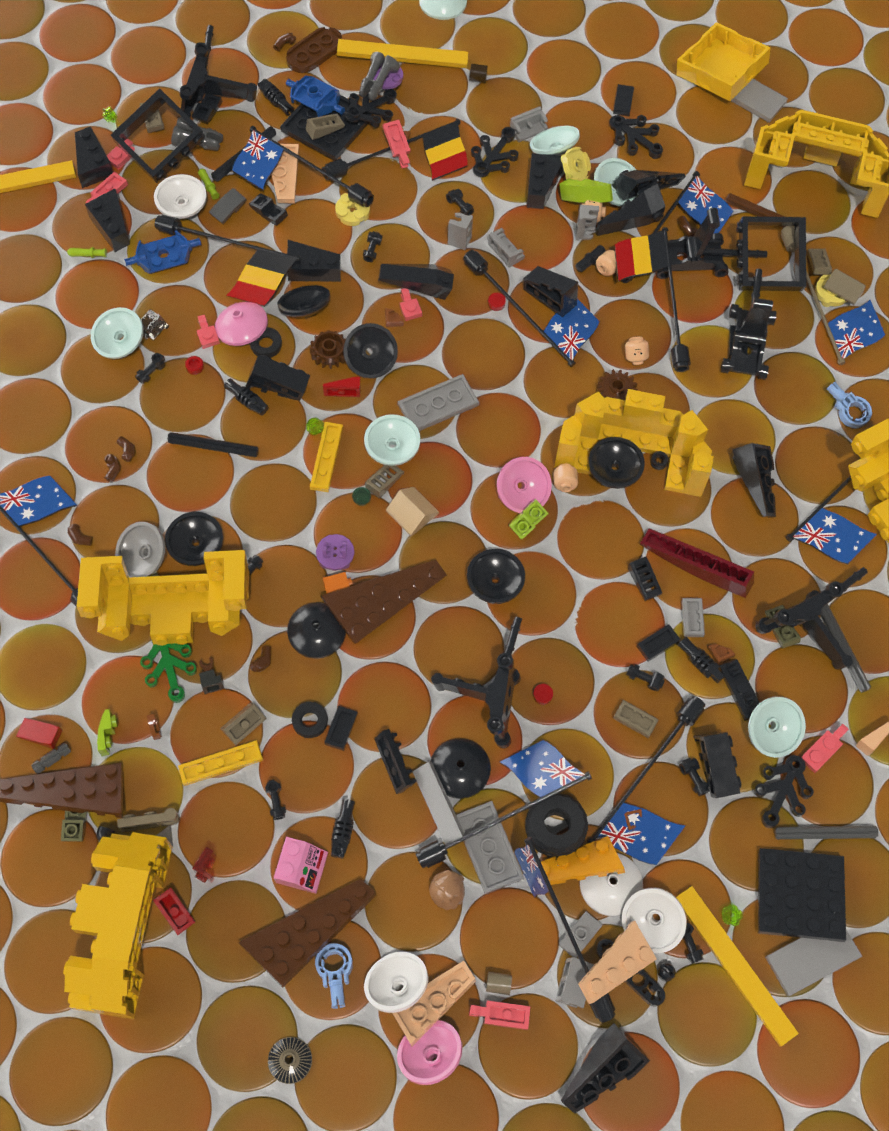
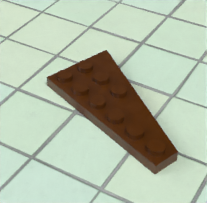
M432 560L324 594L320 597L351 641L356 644L446 577L447 574L437 560Z
M120 762L0 779V802L18 805L27 803L40 808L42 806H50L56 810L85 813L87 811L95 812L101 816L110 814L115 815L116 818H123V765Z
M359 879L240 941L239 944L283 988L376 896V893L362 879Z

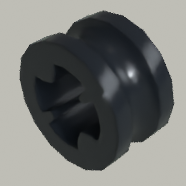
M662 451L655 452L651 458V466L656 470H663L668 463L667 454ZM657 458H660L659 460L662 459L663 462H662V463H659V461H658V463H657V462H656V459H657Z

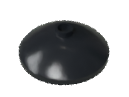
M308 285L285 293L280 297L277 305L279 311L287 316L309 317L322 310L330 301L331 296L329 290L323 286Z
M366 323L354 328L348 334L344 342L343 354L346 364L355 374L364 378H378L388 373L397 360L398 347L394 336L388 329L378 324ZM367 348L372 350L371 355L366 354Z
M609 437L599 441L591 449L588 466L592 476L599 483L609 488L620 489L629 487L640 479L644 471L645 460L639 447L630 440L621 437Z
M189 512L177 517L169 525L165 534V545L169 555L178 563L187 566L205 564L204 552L220 551L224 541L223 531L218 521L202 512Z
M489 549L479 553L472 559L467 570V582L473 594L482 601L502 604L511 601L519 595L525 583V570L521 561L511 552L503 549ZM496 579L499 582L493 583L492 580Z
M321 602L309 603L297 609L291 616L287 627L291 646L299 654L308 658L319 659L332 655L342 646L346 637V632L327 605ZM318 623L319 626L315 628L313 624Z
M463 738L448 740L441 744L431 757L430 762L433 763L447 796L451 798L465 799L478 794L489 780L491 772L489 757L485 750L474 741ZM463 762L464 766L458 767L457 763Z

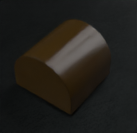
M471 64L470 81L486 83L488 66Z

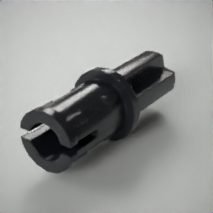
M598 245L592 252L586 253L585 257L575 265L577 271L583 272L591 265H595L597 258L606 251L602 245Z

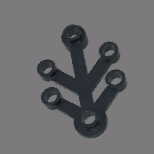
M385 89L382 97L370 103L369 90L367 95L362 97V107L360 108L357 107L359 95L351 93L348 99L350 107L345 110L344 114L345 118L350 122L362 120L370 122L373 127H379L381 123L379 116H382L385 121L392 120L393 112L391 110H383L376 107L384 103L392 104L397 96L395 90ZM364 113L375 114V116L365 115Z
M620 115L610 118L609 125L615 131V144L617 146H622L625 143V136L622 135L623 130L627 133L628 154H637L638 145L635 144V140H637L649 149V156L651 158L659 159L662 156L663 147L661 144H653L642 136L658 135L660 129L658 125L652 124L650 128L629 127L632 125L645 126L647 118L644 115H639L637 119H625Z
M505 127L502 129L501 140L493 150L490 146V137L488 135L480 137V145L484 147L486 154L484 161L481 158V148L478 146L472 147L471 156L476 161L473 172L476 176L486 177L490 172L498 170L507 173L510 170L509 162L502 161L499 164H490L493 161L505 159L513 162L518 160L519 153L517 150L500 153L507 143L514 140L515 130L513 128Z
M790 756L784 765L774 768L767 766L762 771V776L766 780H771L775 775L787 773L784 780L767 785L758 784L754 788V794L757 797H764L768 793L779 790L771 809L766 811L761 818L762 824L767 828H774L779 823L780 817L778 813L786 795L791 803L794 816L801 817L806 811L805 806L799 802L792 785L794 778H796L801 789L800 796L803 799H809L814 793L813 788L807 785L803 775L806 764L799 756ZM792 763H798L799 768L793 767ZM766 770H770L772 776H768ZM762 788L764 793H759L757 789ZM807 789L810 795H805L803 790ZM800 807L802 813L796 812L795 808ZM768 815H773L775 821H770Z

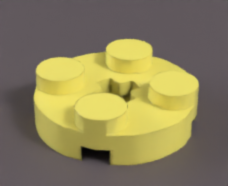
M580 147L570 148L561 156L566 180L582 181L589 177L587 174L591 170L590 159L586 152L580 150L582 149Z
M347 193L341 195L335 206L337 218L348 226L360 225V222L366 221L370 215V206H360L349 199ZM350 208H355V209H357V210H354L353 212H350Z
M831 274L821 276L815 286V293L824 307H835L845 304L846 300L823 288Z

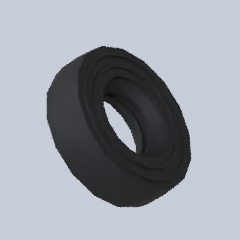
M267 327L258 339L250 343V348L256 356L259 354L272 358L280 352L282 338L277 330ZM263 338L272 339L273 343L270 347L264 348L259 345L260 340Z
M316 702L302 703L296 707L292 714L293 728L298 735L304 738L318 737L325 731L328 724L326 710ZM307 713H313L317 716L318 721L316 725L307 727L302 723L303 716Z

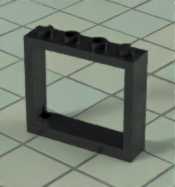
M159 88L111 134V137L157 183L162 177L165 178L171 169L176 168L179 161L187 157L196 145H200V141L205 138L202 129ZM166 103L194 131L152 170L124 141Z
M743 216L737 222L736 233H739V240L736 242V250H739V257L736 260V266L739 268V274H737L736 278L739 290L753 291L754 281H748V225L794 226L795 281H761L760 291L804 290L807 287L806 217Z

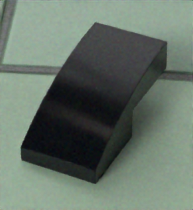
M205 94L202 102H198L192 118L208 123L218 111L222 98L212 94Z
M262 193L249 203L254 211L276 226L288 216L287 210L275 205L272 198Z

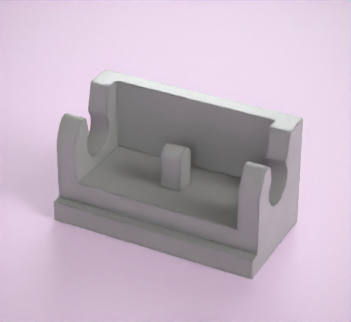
M537 107L512 117L510 127L515 130L517 141L521 142L547 130L548 127L545 122L548 119L543 113L542 108Z
M580 205L576 226L577 241L579 239H593V235H587L585 232H595L599 206Z
M455 213V217L461 218V221L450 219L448 223V245L466 250L472 238L473 216Z
M500 228L489 234L488 245L510 268L523 260L525 255L522 249L518 250L504 234L505 230Z
M575 957L566 959L555 1000L574 1008H584L586 1001L578 985L586 975L579 959ZM585 961L588 969L590 970L594 964Z

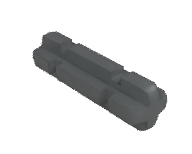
M62 743L58 746L57 750L53 749L41 757L40 761L37 760L32 763L31 766L35 773L39 774L45 770V767L48 768L62 759L61 756L64 755L65 757L71 750L66 743Z

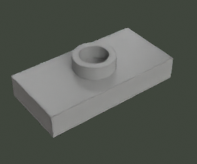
M682 598L684 637H704L702 598Z
M585 912L571 929L581 952L602 927V924L588 912ZM567 934L559 943V946L570 956L577 958V953Z

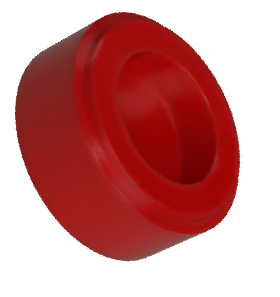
M492 293L489 296L488 306L490 309L500 311L505 307L506 298L503 294Z
M191 356L185 361V367L188 373L197 375L203 371L204 363L200 357Z
M547 684L537 685L533 692L535 702L540 705L550 703L553 698L552 688Z

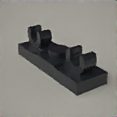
M737 659L720 665L719 670L724 675L723 679L744 721L750 719L759 701Z
M386 729L374 740L395 792L400 794L417 781L416 779L410 780L408 775L413 771L405 769L403 757L398 749L401 743L394 742L397 733H391L390 729Z

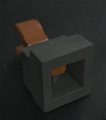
M211 657L209 658L210 664L207 666L203 665L202 660L199 661L201 669L205 671L199 673L204 694L224 689L220 675L216 676L214 672V661Z

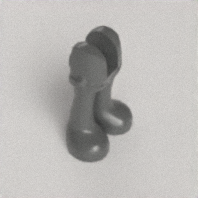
M381 52L372 53L370 57L371 66L366 77L362 80L359 90V96L365 97L370 90L369 100L374 101L379 93L382 92V86L388 73H396L400 68V64L389 55L384 57ZM379 67H382L376 80H373Z
M180 117L172 133L171 144L173 146H179L191 134L190 132L194 131ZM200 127L205 138L200 141L201 144L199 146L203 147V149L218 151L220 148L219 143L223 141V135L211 128Z

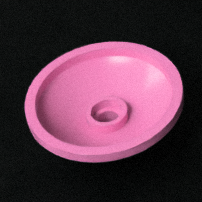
M239 302L230 305L220 313L215 322V330L218 338L225 344L232 346L246 345L255 341L264 333L267 328L268 317L260 305L252 302Z
M518 457L512 459L504 465L498 475L497 492L499 498L513 512L521 513L534 499L544 506L551 494L552 482L547 468L534 458ZM519 482L522 483V488H521V489L518 488V483H519Z
M438 1020L413 1047L406 1036L403 1037L397 1052L399 1068L404 1076L413 1083L420 1085L438 1083L447 1078L458 1066L462 1056V1041L453 1026Z

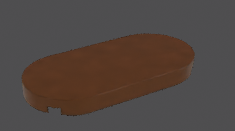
M325 27L316 29L287 51L286 62L288 67L298 73H307L314 70L337 53L338 39H342L341 33L332 27H329V29H325Z

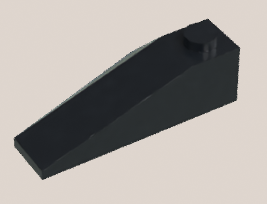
M625 170L619 174L615 184L622 199L626 200L637 197L638 191L655 181L658 183L659 189L662 190L678 185L686 176L685 173Z
M655 181L637 192L638 196L632 201L628 199L619 211L614 210L598 222L596 235L600 236L660 221L664 216L665 203L658 183Z
M381 264L378 280L445 300L452 290L454 274L450 269L435 264Z
M750 443L733 449V462L763 517H776L775 495L772 493L771 488L775 485V480L771 479V471L774 470L771 447Z
M613 1023L598 1038L561 1101L573 1113H577L596 1101L599 1094L609 1089L612 1091L617 1088L615 1084L625 1078L627 1080L633 1078L650 1060Z

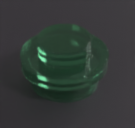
M359 487L353 491L352 499L357 505L364 506L370 502L371 493L367 488Z

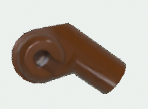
M288 32L277 39L273 48L276 51H280L287 41L293 44L296 41V37L293 33Z
M685 216L678 218V223L684 234L688 237H693L697 229H691Z
M121 436L118 438L117 444L123 448L122 459L130 462L135 456V446Z
M108 454L105 457V462L109 471L104 479L112 483L120 472L121 466L117 457Z
M72 524L68 527L67 533L73 543L92 546L93 537L83 536L79 525Z
M263 646L261 657L250 664L253 672H261L270 666L272 650L270 646Z

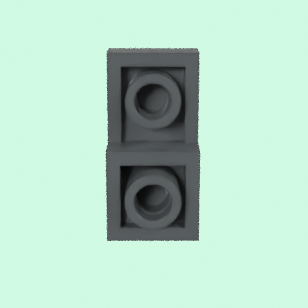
M232 188L213 206L209 213L224 225L232 213L237 212L247 199Z

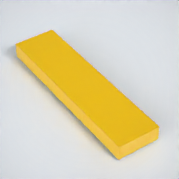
M325 422L310 490L329 493L343 432L342 424Z
M256 740L178 765L183 785L187 786L261 762L263 758Z

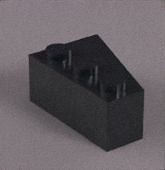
M91 126L75 132L77 171L83 189L105 180L113 171Z
M532 153L527 208L544 209L554 186L558 182L560 174L564 170L561 156Z
M116 189L85 204L89 218L114 252L130 245Z
M288 240L287 254L299 255L301 257V260L295 262L287 272L288 281L341 282L340 254Z
M537 266L524 277L523 290L561 317H564L577 306L578 281Z
M258 354L245 386L249 389L251 387L260 388L263 393H267V391L277 392V395L280 397L300 401L310 375L303 370L294 369L285 363H279L268 356Z
M715 731L693 736L694 741H699L702 753H699V758L704 760L706 769L704 775L709 785L711 797L721 798L740 794L739 788L742 785L740 777L736 774L737 761L735 756H732L731 747H733V742L728 732Z

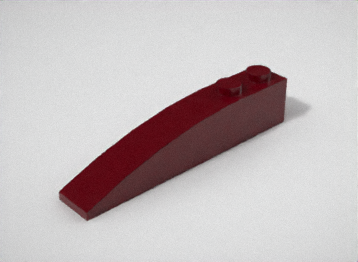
M649 528L640 542V545L676 567L741 597L746 598L754 584V571Z

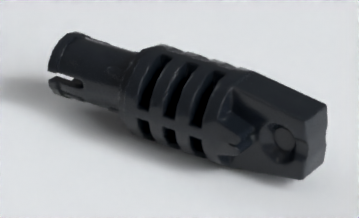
M265 78L258 83V87L263 95L275 107H279L287 116L294 112V107L286 101L285 95L274 84Z
M231 378L227 380L230 385L225 382L224 388L234 394L236 400L249 410L263 416L269 409L267 404L246 386L241 387Z
M685 637L678 644L690 657V662L707 679L711 677L718 684L724 678V675L719 670L720 666L703 649H698L688 637Z
M349 799L342 800L340 815L335 819L331 838V856L340 859L344 858L347 847L350 844L354 825L352 814L355 802L350 800L347 808Z

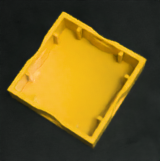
M716 22L702 35L696 44L691 46L677 59V76L731 101L769 63L771 47L744 37L736 31Z

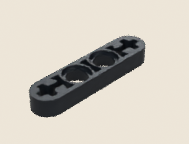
M603 939L598 943L596 954L600 959L603 957L601 945H609L611 947L614 942L610 939ZM644 970L636 973L643 976V986L638 987L634 985L633 976L624 981L650 1006H659L665 1000L664 990ZM648 983L652 985L651 987H649V989L653 993L656 991L659 992V1001H652L650 999L652 995L649 991H646L645 994L642 992V990L647 987Z

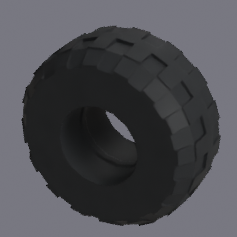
M558 793L529 808L525 820V831L527 837L533 838V846L539 853L548 857L569 855L575 852L586 838L588 831L587 814L581 804L574 798ZM550 816H560L567 822L568 831L562 835L552 834L546 829L544 820Z

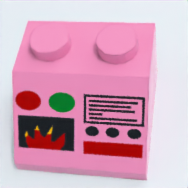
M286 837L274 875L275 882L316 894L328 852L310 843Z

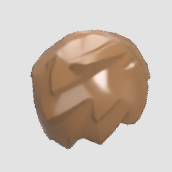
M450 870L436 874L429 888L430 896L434 903L445 910L456 909L458 904H462L465 896L464 877Z

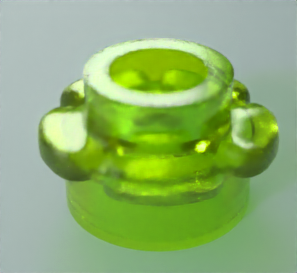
M109 106L106 109L103 108V118L107 122L111 121L114 123V120L117 118L114 110Z
M311 418L307 421L306 430L311 435H317L323 431L324 423L318 418Z
M729 905L722 909L721 914L724 923L732 926L740 923L743 914L736 905Z

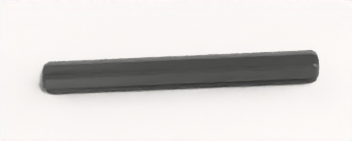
M827 604L822 608L820 615L827 629L839 642L845 654L852 657L853 664L848 669L859 691L866 692L871 686Z
M876 826L777 827L775 829L776 839L878 837V828Z

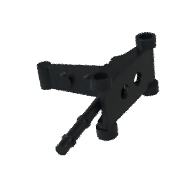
M212 25L207 26L205 43L199 42L195 45L194 53L196 58L187 84L180 88V97L182 98L180 109L190 118L191 111L198 102L203 100L205 93L242 98L249 102H253L256 97L257 86L254 83L245 84L208 75L207 66L212 37L214 35V27Z
M717 208L707 210L706 218L693 237L683 236L679 239L668 240L672 271L714 270L717 277L728 275V265L723 261V256L739 257V250L721 249V245L724 243L723 235L721 233H714L715 229L720 226ZM758 249L748 250V257L766 258L767 251H760ZM683 254L686 256V259L679 260L677 255ZM668 268L657 271L658 278H669Z
M756 269L755 276L753 277L754 284L750 310H742L739 305L731 304L729 318L736 319L730 359L723 358L720 372L728 373L732 371L758 376V379L766 380L769 366L763 365L762 360L766 346L767 326L774 325L777 312L772 311V300L759 298L762 269ZM748 346L752 349V353L746 355L742 352V348Z
M862 567L843 583L831 582L823 591L814 590L809 592L805 600L788 609L777 611L774 617L770 619L766 617L759 619L755 625L756 630L760 634H767L772 629L781 626L793 628L802 624L832 660L835 669L840 670L853 664L852 657L845 654L839 642L832 636L818 615L821 614V610L834 598L841 596L854 583L860 581L868 573L867 569Z
M520 617L514 618L507 645H505V651L497 658L499 667L496 677L487 688L478 683H466L459 678H454V680L444 678L440 673H435L431 677V681L438 691L448 690L483 700L488 704L490 719L487 722V727L492 734H495L494 740L500 748H507L511 744V737L507 730L514 685H517L521 680L520 673L514 668V659L512 657L522 622Z

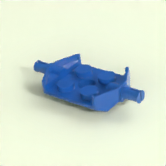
M304 76L296 82L291 79L286 81V85L291 87V102L294 103V100L315 110L318 117L332 111H337L340 114L345 112V108L338 105L340 100L339 90L313 76Z
M175 231L174 236L146 244H141L140 240L136 249V255L124 260L126 266L137 263L145 272L150 274L187 263L192 247L201 245L200 238L189 241L178 231ZM161 254H168L165 258L160 257Z

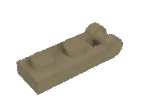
M168 808L164 813L159 814L157 812H146L144 816L136 817V815L130 814L123 816V819H117L118 828L121 832L172 826L180 821L179 815L173 808Z

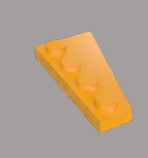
M609 836L580 846L569 855L552 857L541 861L551 885L566 883V880L577 879V881L585 880L588 876L598 875V877L607 876V873H625L624 866Z

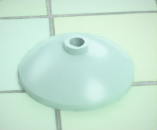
M419 0L422 11L429 17L438 20H449L463 13L467 0Z
M573 126L549 128L532 138L530 148L536 154L560 156L578 142L580 133Z
M609 158L598 165L594 173V180L611 184L613 201L609 203L623 206L624 202L628 199H622L615 181L621 172L636 169L625 160Z
M121 307L110 309L100 315L91 330V343L94 349L101 356L109 359H119L131 354L138 347L143 337V324L139 316L132 310Z
M393 414L385 415L375 419L368 426L364 436L366 451L375 461L384 465L396 466L408 462L416 455L420 447V433L416 425L408 418Z
M770 697L759 703L753 710L748 724V733L753 746L760 753L774 758L784 757L796 750L803 740L806 729L805 717L801 708L794 701L784 697Z

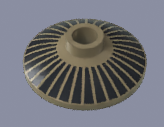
M295 1037L279 1040L273 1045L268 1055L270 1073L276 1080L285 1084H294L301 1081L307 1076L312 1066L310 1048L304 1041ZM289 1055L293 1056L294 1059L291 1064L285 1062L286 1057Z

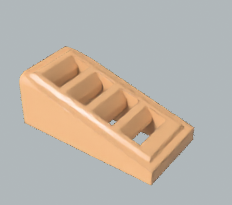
M889 722L862 738L856 747L867 756H870L889 734Z

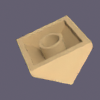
M414 487L399 490L386 509V512L410 536H413L439 514V511Z

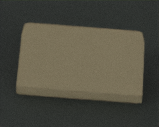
M835 269L823 288L855 305L866 285Z
M251 702L220 729L237 745L267 718Z

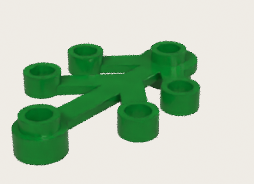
M174 643L163 646L154 644L148 655L141 658V666L146 670L153 667V660L160 651L162 658L152 674L146 676L145 683L150 688L157 686L158 679L165 669L170 685L168 696L172 702L179 703L184 700L185 692L181 686H178L173 666L185 671L189 676L196 674L197 667L192 662L186 663L170 655L168 648L179 652L184 658L191 656L192 649L187 644ZM184 649H189L188 653H182ZM149 660L150 664L144 665V662ZM190 666L194 667L191 672L187 671ZM149 679H155L153 683H148ZM178 690L179 694L174 696L173 692Z

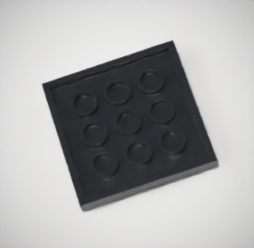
M340 95L338 105L346 110L350 107V103L346 97ZM301 103L280 126V130L335 161L369 122L362 120L350 122L345 118V112L340 114L337 111H332L326 115L338 114L345 124L344 128L312 140L306 131L307 119L318 117L317 112ZM364 113L365 115L374 116V114Z
M759 848L758 933L845 942L844 856Z

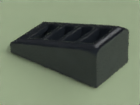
M647 557L629 563L628 570L644 601L662 595V590ZM644 573L647 574L646 576L641 577V578H640V576H639V575H642V574H644ZM648 580L651 581L650 583L643 585L644 582ZM654 587L655 590L646 593V589Z

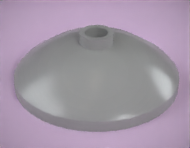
M136 522L128 526L120 535L116 545L115 556L123 557L129 577L152 576L159 569L164 559L165 541L161 531L155 525L147 522Z

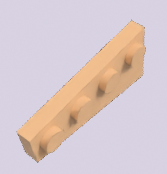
M281 144L299 155V144ZM286 151L283 152L277 167L271 175L277 202L295 203L298 159Z
M464 961L430 981L423 996L413 1006L406 1010L392 1013L412 1047L476 982L475 977Z

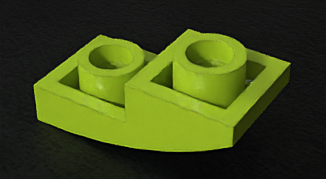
M534 499L509 526L522 540L549 513Z
M110 709L104 711L98 728L97 748L101 756L110 755L109 748H112V740L108 735L116 734L115 727H118L117 717L112 714Z

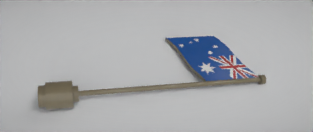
M786 226L781 230V238L786 250L794 252V226ZM806 271L807 283L839 359L837 361L839 365L845 364V358L854 352L875 344L885 336L871 300L856 309L839 315L828 323Z

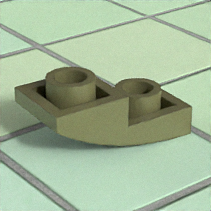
M781 605L766 610V618L774 617L777 611L785 609L784 606ZM781 626L772 629L782 649L800 643L801 637L794 627Z
M65 811V819L62 820L61 841L83 842L87 811L85 813Z

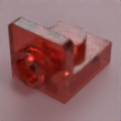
M208 847L205 848L192 868L196 873L195 877L203 883L206 881L212 883L214 881L213 876L205 872L206 869L210 870L216 861L214 858L216 854Z

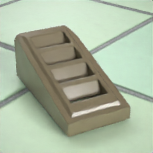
M331 114L307 119L306 131L313 140L344 128L345 124L338 114Z
M384 465L365 482V488L380 499L404 474V471L397 466ZM391 468L397 473L394 475L389 469ZM384 474H388L391 478L389 479Z

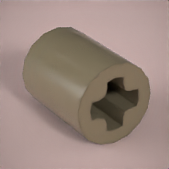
M488 972L486 992L510 995L512 975Z

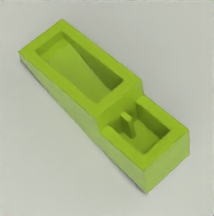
M567 179L559 184L561 199L565 201L585 203L586 200L600 203L613 201L612 188L609 183L590 179L582 181Z

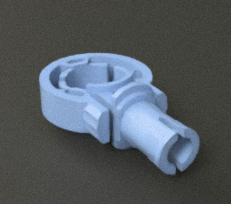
M833 382L826 389L837 400L835 407L839 410L840 420L846 426L861 428L871 419L872 408L864 398L855 396L852 392L845 393L836 382ZM853 406L864 411L862 418H856L854 421H852L853 417L849 414V407Z
M336 943L328 944L317 954L315 967L319 976L323 979L324 988H328V976L331 1008L338 1009L337 1000L339 1001L340 1008L346 1006L342 975L344 974L345 985H348L349 975L353 968V960L350 952L343 945ZM342 952H344L348 956V962L346 961L345 956H343ZM337 954L341 957L343 956L344 964L337 971L326 970L324 967L325 961L321 960L322 957L327 959L330 955Z

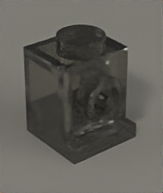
M151 309L141 318L143 338L146 340L148 338L154 340L164 328H169L164 319Z

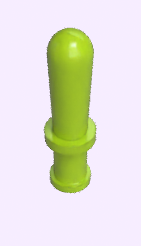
M199 169L198 175L205 184L206 191L210 192L212 199H218L220 194L216 191L215 184L211 182L205 169Z
M94 247L90 249L69 248L67 254L71 257H107V249H95Z

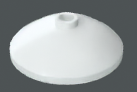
M185 174L173 175L159 183L154 192V201L157 209L164 215L179 219L197 214L204 207L207 198L206 189L202 182L193 176Z
M619 853L617 854L624 866L625 873L618 874L613 872L607 873V876L604 877L595 875L588 876L585 880H580V891L587 905L595 912L605 916L622 915L628 899L643 889V880L638 867L628 857ZM615 878L617 884H611L609 879Z
M646 888L636 892L628 899L622 912L624 931L628 924L635 920L653 953L670 951L680 943L686 931L687 918L682 904L674 895L663 889ZM653 914H658L660 920H655Z
M396 952L386 955L378 960L369 970L364 983L365 995L369 1003L379 1011L395 1013L406 1010L423 996L428 985V971L423 961L414 954Z

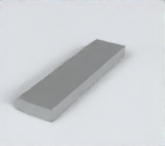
M427 762L414 770L415 779L445 845L465 836L433 763Z

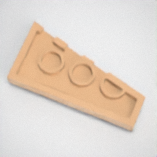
M635 920L628 924L626 930L616 938L615 943L602 955L603 957L598 963L593 965L578 985L588 1003L591 1004L657 959Z

